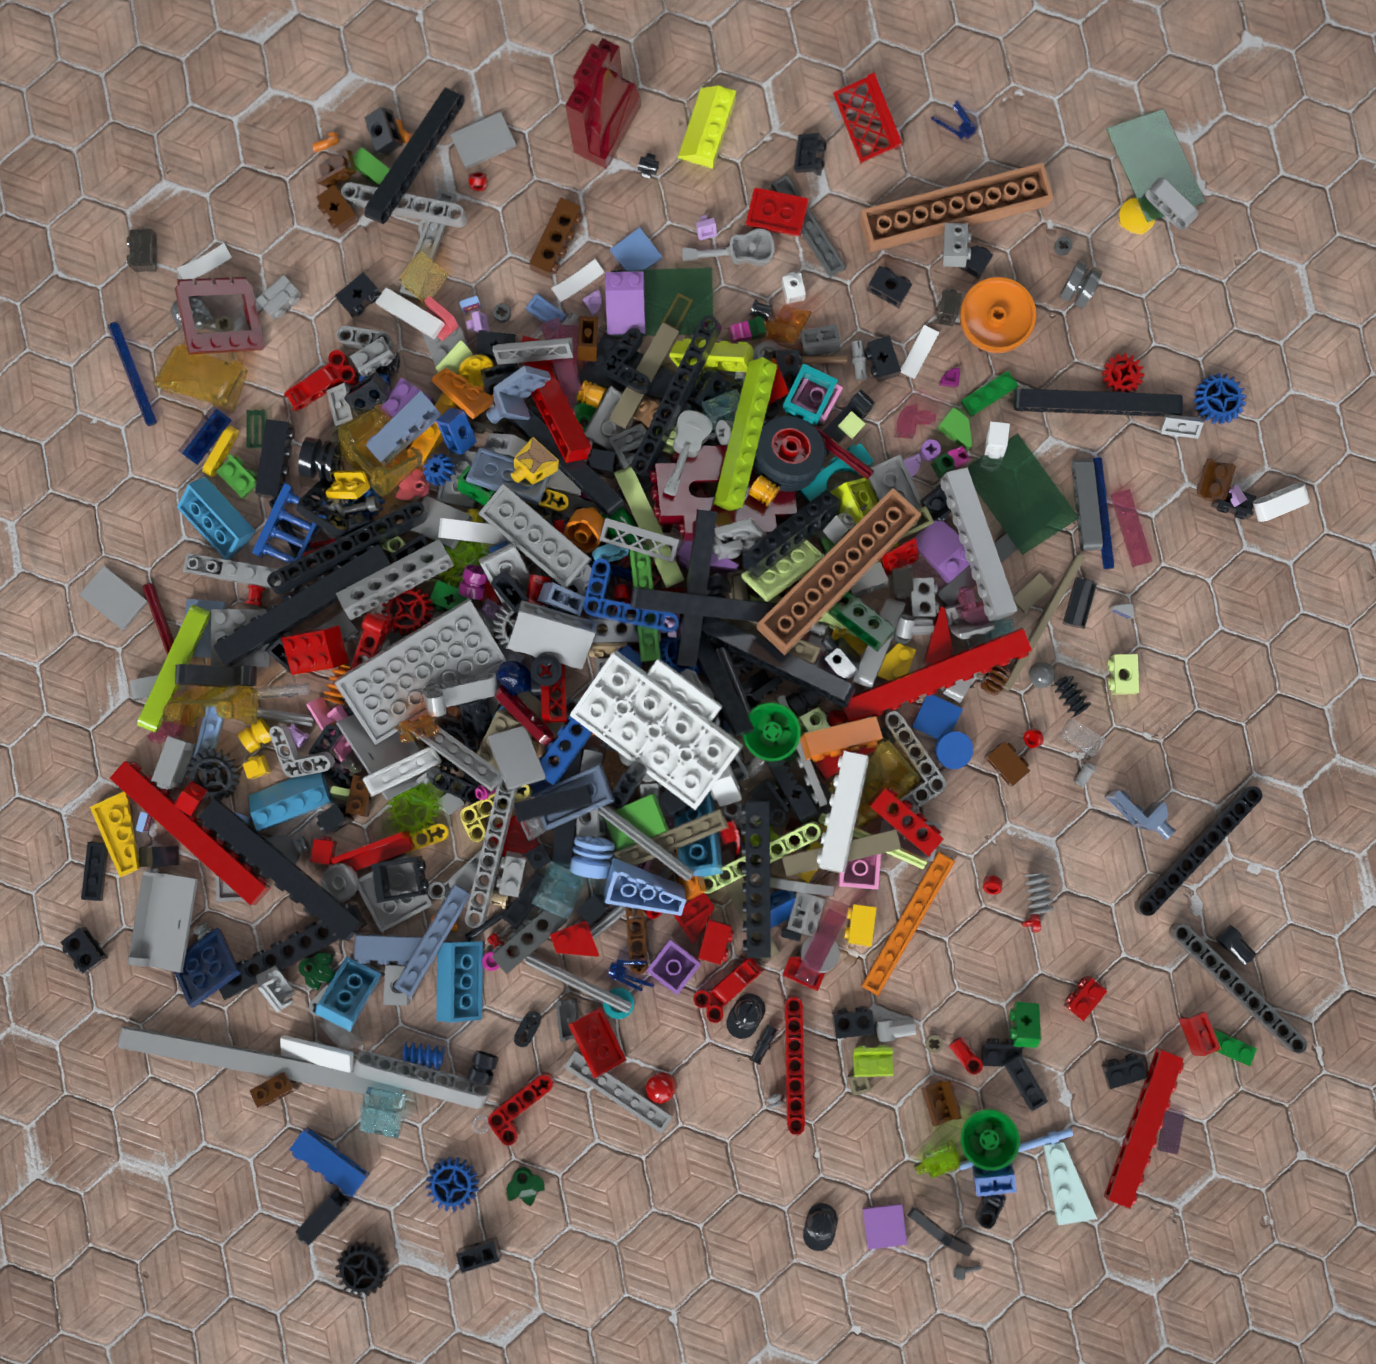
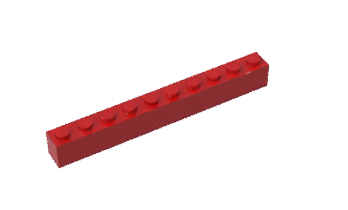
M1019 628L875 686L872 689L870 688L855 694L848 707L843 708L849 723L865 719L871 715L877 717L883 714V710L888 708L895 710L901 707L903 702L908 701L912 703L919 700V696L923 694L927 696L938 692L937 689L943 686L945 689L956 685L955 682L958 680H970L974 678L973 674L981 672V674L993 670L992 667L998 664L1000 667L1011 663L1010 660L1013 658H1025L1029 656L1028 652H1031L1032 648L1024 629Z
M124 761L109 779L249 905H257L271 889L267 884L269 881L264 876H258L252 872L254 867L247 862H241L239 854L232 849L229 850L227 847H224L226 842L221 841L218 837H214L211 834L212 830L201 825L194 813L189 816L175 807L177 799L173 800L169 796L170 792L167 789L156 786L157 784L151 781L152 776L148 773L145 775L138 763L135 761Z

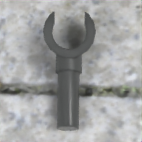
M981 1265L972 1267L956 1266L954 1268V1277L957 1280H965V1273L981 1270Z

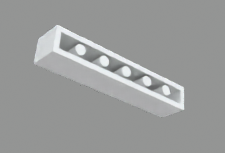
M844 751L843 756L839 757L838 767H840L839 775L835 776L834 780L836 791L835 794L831 795L830 805L832 809L831 813L827 814L825 822L828 825L827 833L824 832L822 835L821 844H824L823 851L819 852L817 863L820 864L819 867L821 869L845 874L869 761L866 755Z

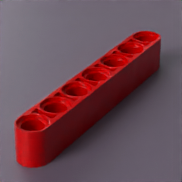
M789 996L784 1004L786 1124L791 1134L800 1135L805 1130L803 1004L799 997ZM790 1001H798L799 1007L796 1010H790L788 1007ZM797 1020L799 1027L796 1030H791L789 1028L790 1021ZM792 1040H797L800 1043L799 1047L795 1050L789 1048V1043ZM798 1060L800 1062L799 1068L791 1069L789 1067L790 1062ZM791 1081H800L799 1088H790ZM793 1100L801 1102L798 1109L790 1107V1103ZM799 1120L801 1126L798 1129L791 1128L790 1124L792 1121Z

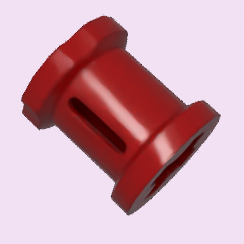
M248 584L249 592L245 604L262 606L261 597L265 587Z

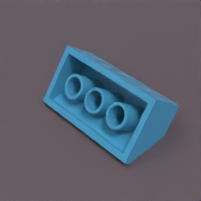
M202 477L187 485L177 505V509L223 559L230 560L250 542L255 530L206 477Z
M323 772L294 777L249 795L250 814L257 831H265L335 803Z
M708 793L706 795L707 800L700 803L696 810L692 808L674 819L675 827L716 811V804L712 795ZM719 832L677 849L678 860L694 871L693 876L706 877L723 874Z
M444 941L437 952L436 1021L453 1023L482 1020L483 941Z

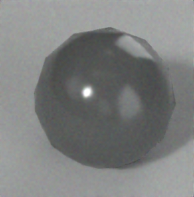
M1046 662L1035 663L1028 671L1033 685L1037 688H1047L1055 679L1053 667Z

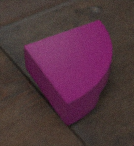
M953 368L947 371L942 376L939 386L958 388L960 368Z

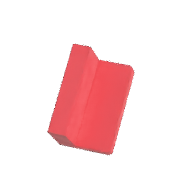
M429 296L424 300L428 308L426 312L445 324L436 336L443 341L459 326L454 316Z

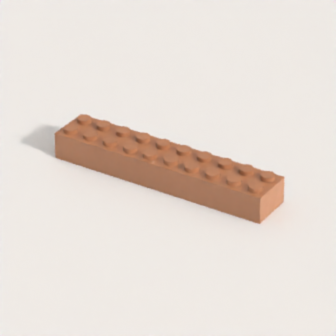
M1039 163L862 209L859 220L868 252L871 253L944 234L945 223H964L971 227L1048 207L1053 199L1044 164Z
M892 488L758 623L757 629L777 649L786 655L919 520L921 513Z

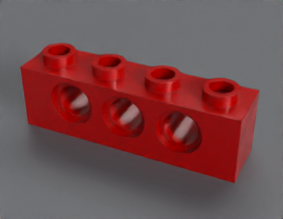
M882 786L867 804L929 857L944 840L940 836L941 831L934 825L929 827L925 823L927 819L919 812L914 814L911 811L912 806L905 800L900 802L896 798L898 794L890 787L886 790ZM890 803H896V809L893 812H888V805ZM910 815L911 821L908 824H903V817ZM920 828H925V834L918 837L917 831Z

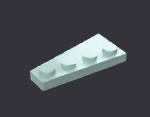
M1064 1142L1044 1144L1043 1148L1057 1224L1063 1225L1097 1219Z

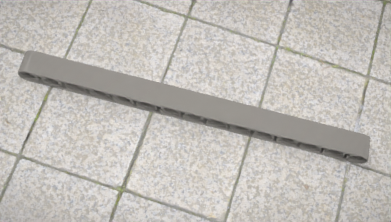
M121 1027L117 1047L271 1077L286 1072L289 1080L388 1099L403 1100L404 1089L359 1077L354 1073V1069L349 1073L279 1054L135 1027Z

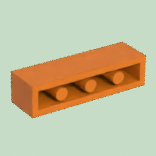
M875 716L804 733L800 737V743L805 759H813V762L824 759V756L827 755L836 757L841 755L843 751L848 750L852 753L860 750V747L863 746L867 748L875 747L883 737Z

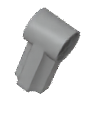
M902 614L899 616L895 634L905 639H911L913 635H929L934 630L933 620L929 617L915 618Z
M913 1017L898 1020L885 1019L875 1022L878 1042H887L898 1037L916 1035Z

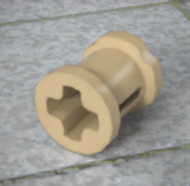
M493 890L490 904L502 906L505 909L509 896L499 894L498 891Z

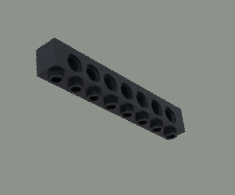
M746 799L745 804L741 806L742 816H745V823H742V835H746V843H742V855H746V862H742V874H746V882H742V893L746 894V901H743V913L747 914V920H743V932H747V940H743V952H747V958H771L769 799ZM758 815L761 818V822L753 824L750 821L751 816ZM753 835H759L761 842L755 844L750 838ZM757 854L762 860L754 863L751 860V856ZM759 874L762 879L759 882H754L751 876ZM758 893L762 896V899L756 902L752 900L751 896ZM753 913H759L761 914L762 919L759 921H755L752 919L751 915ZM755 932H759L762 935V938L760 940H755L752 938L751 935Z
M348 903L344 905L364 922L359 929L367 925L357 904L351 906ZM313 922L305 926L306 930L300 934L296 931L288 935V940L282 943L279 940L271 944L270 950L265 952L262 949L254 953L253 959L249 961L243 959L237 962L242 980L240 983H237L235 979H232L221 987L219 991L223 999L227 1000L256 985V975L274 966H277L282 971L338 941L333 936L334 931L328 927L329 934L327 937L321 935V928L323 926ZM305 936L311 938L310 946L304 944L303 939ZM288 945L294 948L292 956L286 952ZM271 954L276 956L277 961L275 965L269 962ZM254 963L259 966V972L257 974H255L252 971V965Z

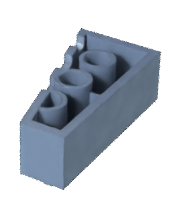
M420 391L377 434L370 437L366 446L385 466L431 427L441 414L423 392Z

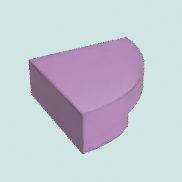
M599 289L583 298V302L592 316L601 307L602 300Z
M919 453L903 460L911 478L916 475L920 468L921 457Z
M1237 483L1230 487L1229 493H1232L1230 500L1234 507L1247 500Z

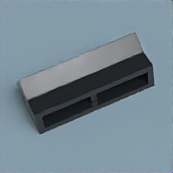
M1075 578L1063 620L1064 625L1085 629L1097 583L1093 580Z

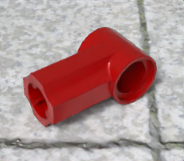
M962 1036L956 1038L948 1045L969 1074L977 1075L982 1071V1061ZM971 1060L978 1062V1067L975 1070L968 1068V1063Z

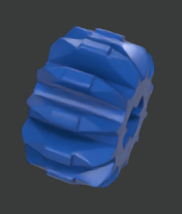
M440 453L439 456L433 454L432 459L427 458L428 464L423 465L426 470L422 473L426 476L428 482L435 486L440 484L446 486V481L452 482L450 477L451 475H456L452 471L456 466L452 463L453 461L450 457Z

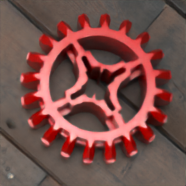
M415 586L388 600V603H382V606L387 609L382 610L381 613L394 619L393 633L399 630V635L403 636L406 631L408 636L412 630L414 632L421 628L424 623H429L426 620L427 618H433V615L428 613L434 611L433 607H428V605L432 604V600H426L429 595L427 593L422 594L423 590L421 588L416 591ZM405 596H414L417 599L415 601L412 600L411 602L406 603L401 598ZM397 602V604L399 605V611L395 614L396 617H394L393 608L395 603ZM422 604V614L418 619L416 610ZM403 605L409 608L412 616L405 613ZM411 619L414 624L404 626L398 624V622Z

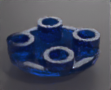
M506 661L499 666L496 678L508 689L511 695L516 696L518 693L528 692L531 689V672L526 666L517 661Z

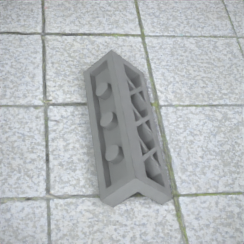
M561 338L497 344L493 346V353L498 365L573 358V339Z
M608 518L605 519L599 540L669 562H674L677 549L681 548L682 544L681 540ZM608 527L615 529L618 537L613 540L606 539ZM633 534L637 542L627 545L623 537ZM647 539L652 540L655 548L646 551L641 542ZM666 544L673 546L670 557L663 556L659 548Z

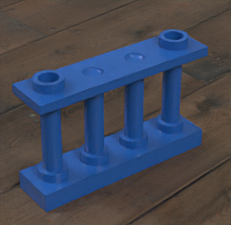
M284 483L252 551L258 557L263 558L264 554H269L287 563H292L302 558L303 554L308 552L319 525L314 522L305 521L287 513V510H285L288 503L293 502L298 505L300 497L295 495L292 486ZM323 501L321 505L325 507L327 505L326 501ZM318 515V516L321 517V518H324V519L327 518V517H325V516H323V515ZM280 520H287L309 530L305 540L279 530L277 526ZM272 537H278L300 547L301 549L297 557L295 558L272 548L269 544Z

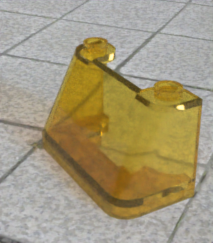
M178 344V346H173L153 385L164 392L181 394L210 403L216 407L225 408V411L234 413L248 370L242 367L243 363L235 360L227 362L205 354L188 355L187 346Z
M374 408L338 427L339 447L343 457L356 471H364L369 485L381 497H384L391 493L422 464L423 455L419 449L414 447L408 450L405 448L384 466L366 446L370 437L377 434L389 422L384 413Z
M251 686L192 688L168 702L163 709V721L185 727H196V720L200 717H205V710L208 707H216V713L221 718L235 719L247 725H257L258 692Z
M889 740L880 742L875 747L874 755L868 761L855 822L860 829L879 816L867 803L882 786L886 790L889 787L898 794L896 798L899 799L920 781L919 775ZM833 780L830 783L831 787L828 789L831 794H835L836 791Z

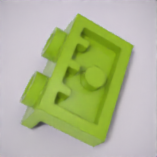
M862 1045L855 1048L852 1054L854 1077L893 1076V1048H888L887 1045H879L876 1048Z

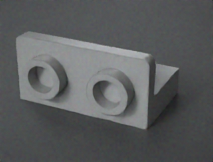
M380 337L351 355L350 358L359 373L364 377L374 374L376 369L381 366L389 365L395 356L383 337Z
M343 383L327 390L336 427L344 426L353 421H364L363 414L358 416L344 400L348 389L354 386L352 384Z

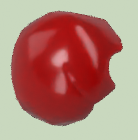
M666 1072L654 1074L647 1081L645 1086L646 1094L654 1103H665L675 1095L677 1089L676 1080L671 1074Z

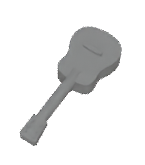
M756 229L746 235L732 236L730 246L727 248L708 250L682 248L683 261L697 260V258L730 255L731 261L737 265L748 263L759 267L766 266L773 258L774 241L770 232L764 229Z
M688 410L682 412L678 417L673 449L680 455L673 474L670 476L664 489L666 494L676 496L680 482L679 478L687 457H696L699 454L701 445L710 436L712 422L702 413Z

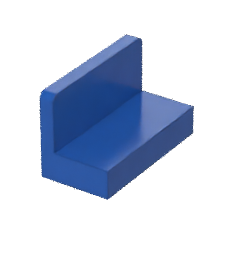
M780 889L770 894L771 928L790 919L796 899L793 891Z

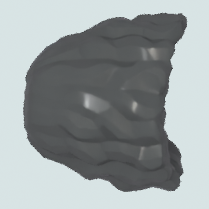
M188 296L195 329L202 330L204 327H210L212 324H215L216 320L210 315V312L201 301V296ZM176 300L170 312L176 325L183 330Z

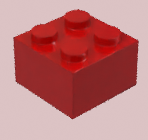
M708 919L698 959L721 965L722 961L726 962L729 952L726 945L727 942L731 943L734 934L730 924Z

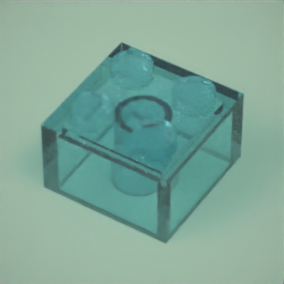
M551 862L545 871L532 904L568 919L575 907L586 877L576 875L570 870Z
M368 1087L361 1104L360 1131L399 1138L405 1121L407 1095Z

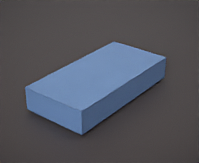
M537 293L525 308L526 311L554 331L557 330L558 324H562L567 317L565 313Z

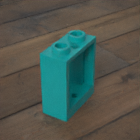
M803 363L783 404V410L790 416H798L811 425H817L837 385L838 379ZM802 378H806L828 389L816 414L791 403Z

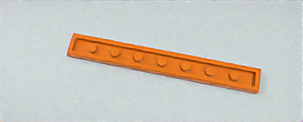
M939 851L937 852L934 861L928 867L861 984L863 988L879 996L953 867L954 860Z

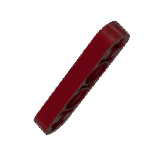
M501 685L494 693L496 699L537 741L548 745L554 738V734L509 687Z

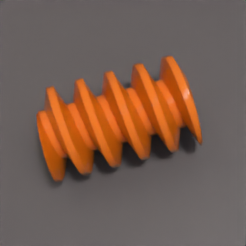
M341 665L338 669L331 670L336 676L329 677L333 684H326L330 691H324L323 693L327 698L322 699L339 705L346 704L342 700L344 697L335 685L334 680L347 673L350 667Z

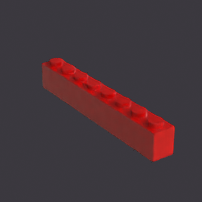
M1159 1048L1155 1050L1147 1072L1148 1078L1145 1079L1104 1193V1197L1108 1201L1129 1209L1137 1201L1138 1187L1143 1184L1145 1167L1149 1166L1151 1150L1156 1147L1158 1141L1157 1133L1164 1125L1163 1116L1165 1111H1168L1170 1108L1171 1094L1175 1092L1178 1084L1176 1081L1178 1074H1181L1184 1068V1059Z

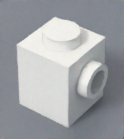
M792 272L782 277L786 304L805 301L806 293L801 273L796 274Z

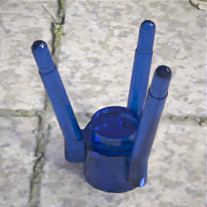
M957 100L953 104V108L963 120V123L958 127L960 132L933 116L931 117V120L956 134L961 140L964 137L968 140L978 130Z
M617 959V963H611L608 977L617 980L638 991H642L643 988L630 981L651 988L655 987L652 983L627 975V967H624V965L646 964V960Z

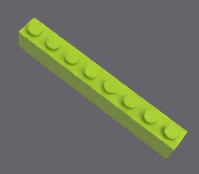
M763 357L750 361L748 364L714 500L715 505L728 511L743 507L777 369L775 363Z

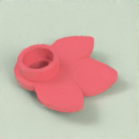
M414 468L410 474L402 473L396 476L395 481L401 489L395 497L399 500L408 501L412 500L415 496H426L429 493L430 485L425 480L423 471Z

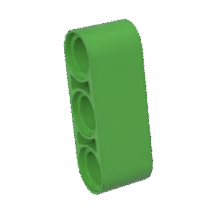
M362 147L353 155L356 170L379 187L390 169Z

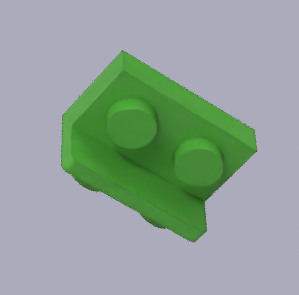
M228 454L227 457L229 459L216 472L242 499H245L256 488L257 475L250 468L246 470L243 467L245 463L237 455L233 457L231 454Z

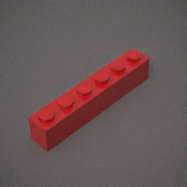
M546 360L524 362L523 366L547 371L550 374L551 379L543 387L531 392V395L565 462L569 463L587 459L591 450V443L586 438L583 427L579 424L574 410L571 409L567 396L560 388V383L555 378L552 367Z

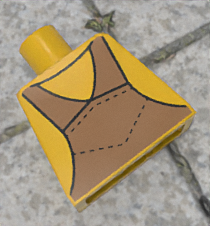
M533 437L515 456V471L511 473V477L516 483L525 478L531 484H536L558 471L559 460Z

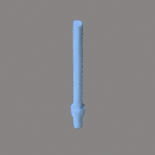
M1072 1129L1048 1132L1046 1136L1020 1143L1018 1153L1044 1144L1058 1143L1060 1139L1073 1136ZM969 1160L959 1162L960 1170L975 1166Z

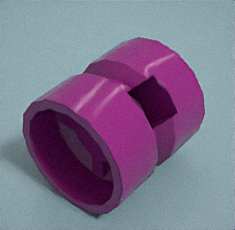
M466 565L462 575L464 580H461L458 592L470 599H482L485 590L483 584L487 582L488 577L482 567Z

